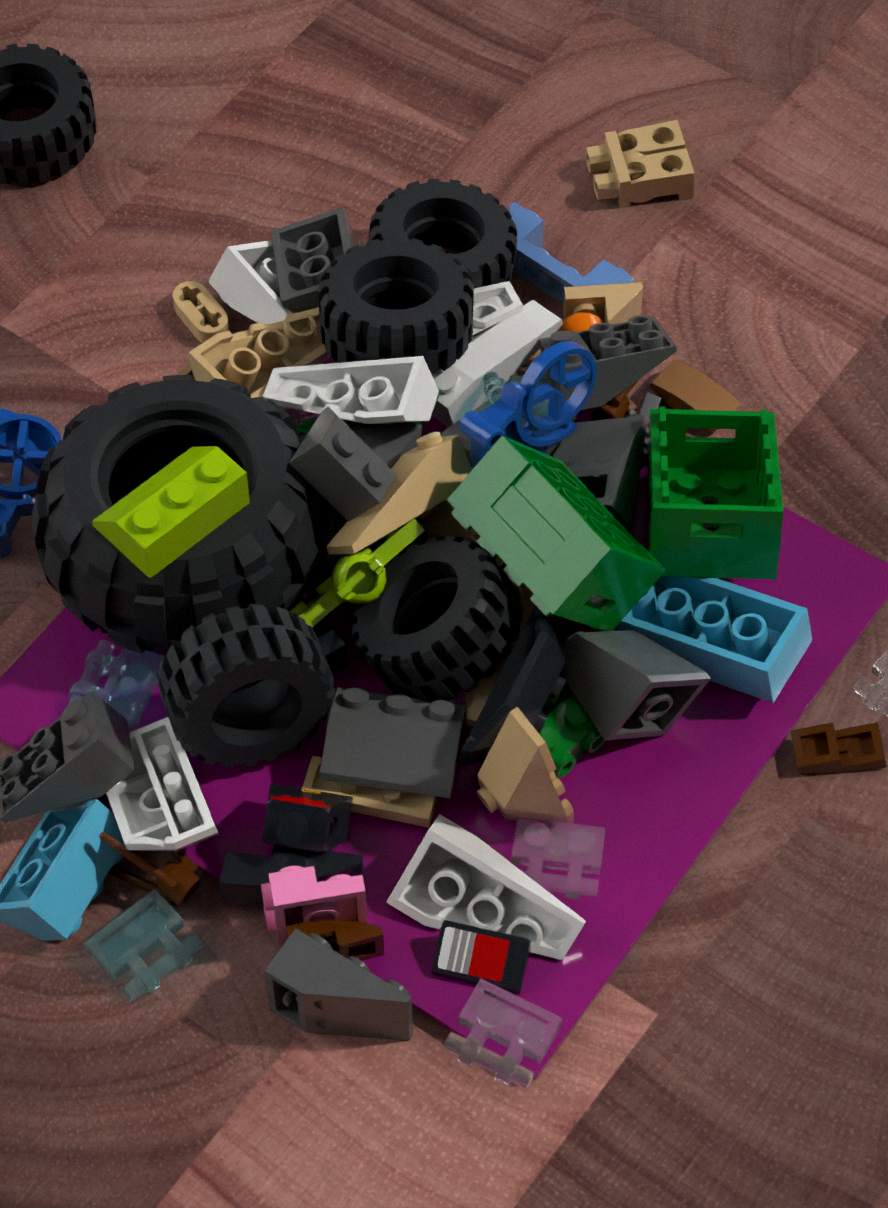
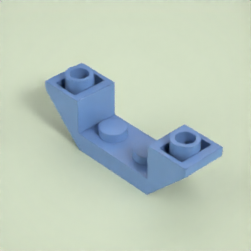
M516 202L509 206L511 219L517 228L514 273L556 301L564 304V287L634 283V278L624 269L615 267L605 259L596 265L585 277L581 276L576 269L564 265L542 248L544 220L532 210H527Z

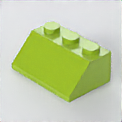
M217 446L191 447L95 518L92 524L147 577L152 578L250 503L247 472Z

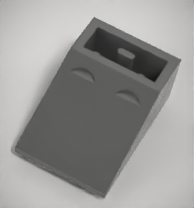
M646 315L634 316L629 318L628 322L613 325L598 323L590 326L588 330L578 332L558 331L551 334L548 338L539 339L540 353L559 342L572 341L585 348L594 356L597 364L596 382L589 399L581 410L603 406L677 352L676 345L654 316L649 317ZM579 354L566 356V373L582 366ZM550 368L543 375L545 383H548L564 394L565 403L574 392L576 386L567 389L550 377Z
M647 416L576 422L578 428L561 441L552 457L561 460L625 528H631L649 418Z
M90 691L81 700L72 701L58 719L48 727L43 726L38 729L29 743L18 752L8 754L1 761L0 820L6 823L103 796L134 770L128 720L93 691Z
M295 928L264 970L270 1011L307 1033L409 1041L413 1037L412 996H410L408 990L393 979L385 981L371 973L369 967L360 959L353 956L346 958L332 950L331 945L319 935L310 934L308 936Z

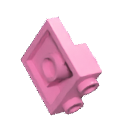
M288 866L279 872L269 873L270 883L261 884L267 931H277L279 947H282L287 941L286 926L323 920H346L367 923L366 893L362 875L350 876L340 874L332 876L326 881L317 882L314 866L306 868Z

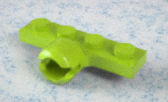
M414 518L383 536V540L371 550L367 546L355 554H348L341 558L334 566L332 574L315 588L319 595L307 605L303 600L299 601L288 613L293 612L305 620L307 625L313 627L343 601L357 605L370 603L377 599L384 591L387 581L384 565L425 530Z

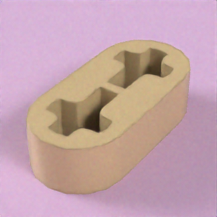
M186 281L175 287L173 291L174 310L201 343L217 333L229 330L226 311L201 283ZM197 300L198 306L195 307L191 301ZM204 319H207L211 325H205Z

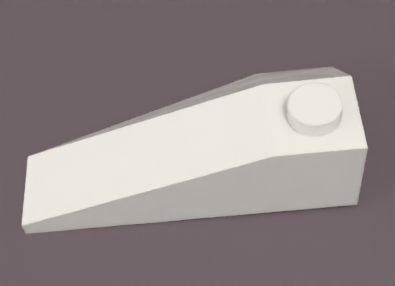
M272 240L228 246L208 281L225 303L257 323L263 322L264 325L284 321L287 315L298 313L284 308L281 303Z
M415 356L273 368L263 398L266 401L272 400L279 406L321 414L329 406L341 419L365 424H390L430 421L439 390L424 357Z

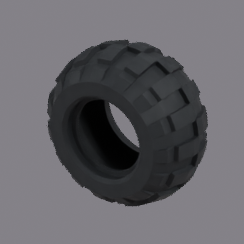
M192 375L163 376V381L142 386L135 382L109 393L108 402L102 406L90 405L87 409L84 408L65 426L63 440L58 442L55 449L50 447L40 470L36 486L37 495L32 512V529L38 558L47 582L61 595L62 604L92 632L97 629L102 634L108 633V637L117 646L141 654H149L155 648L169 650L174 641L180 642L182 640V633L191 625L197 627L202 624V618L212 613L215 616L226 613V608L238 606L240 609L248 608L249 604H262L266 609L273 605L289 611L302 599L305 593L306 580L313 582L326 555V546L329 544L330 503L289 464V461L306 436L299 437V431L290 415L272 400L266 401L262 397L251 398L246 386L223 379L214 378L210 382L193 380ZM191 447H219L247 472L250 503L152 578L147 577L93 526L92 521Z

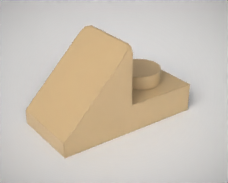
M642 282L564 287V319L579 312L597 315L604 323L612 325L628 322L629 318L638 316L641 313Z

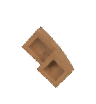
M674 359L649 385L672 409L735 411L741 405L738 400L719 384L697 369L677 359ZM717 429L706 430L713 434Z

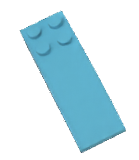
M661 576L614 628V631L635 630L707 672L711 678L710 681L774 703L812 642L807 608L718 578Z

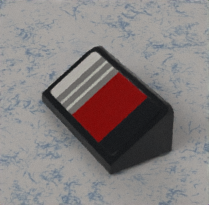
M444 920L440 929L432 974L520 994L531 954V941L523 937Z

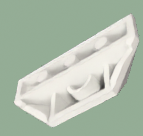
M164 718L130 732L134 770L106 792L127 850L179 851L218 835L187 754L181 747L180 742L176 740L169 718Z

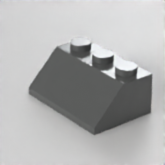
M344 207L271 231L283 307L295 312L318 308L319 285L324 271L340 254L345 256L349 248L358 245V240Z
M337 687L329 714L319 779L450 798L458 767L457 760L462 750L466 706L452 704L445 700L427 702L410 698L403 694L388 695L367 692L361 688L347 689Z

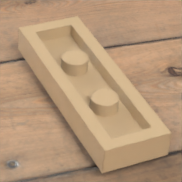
M312 756L303 789L352 796L351 812L427 828L430 827L438 797L321 780L319 777L322 757Z

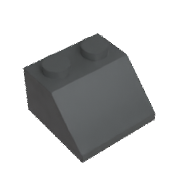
M329 406L321 412L289 461V464L348 522L379 504L397 476Z

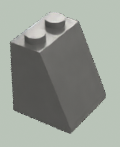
M635 630L577 632L566 639L563 645L564 648L561 650L566 662L560 673L563 678L567 679L566 683L604 740L664 736L711 680L708 673Z

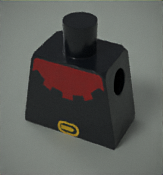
M271 783L262 842L316 852H326L348 840L353 797ZM333 819V828H330Z

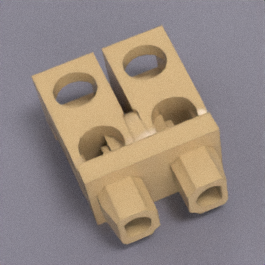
M678 120L629 129L618 134L616 131L606 132L605 144L586 148V163L589 172L609 171L608 173L593 175L594 191L597 200L617 198L619 208L630 206L631 202L643 203L654 197L677 194L678 200L693 198L694 170L687 148H685Z

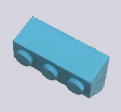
M86 800L46 811L0 883V922L42 941L66 940L79 929L82 923L81 916L90 901L94 900L103 890L105 885L103 880L111 867L123 857L112 847L100 840V833L105 832L125 845L114 814L99 800Z

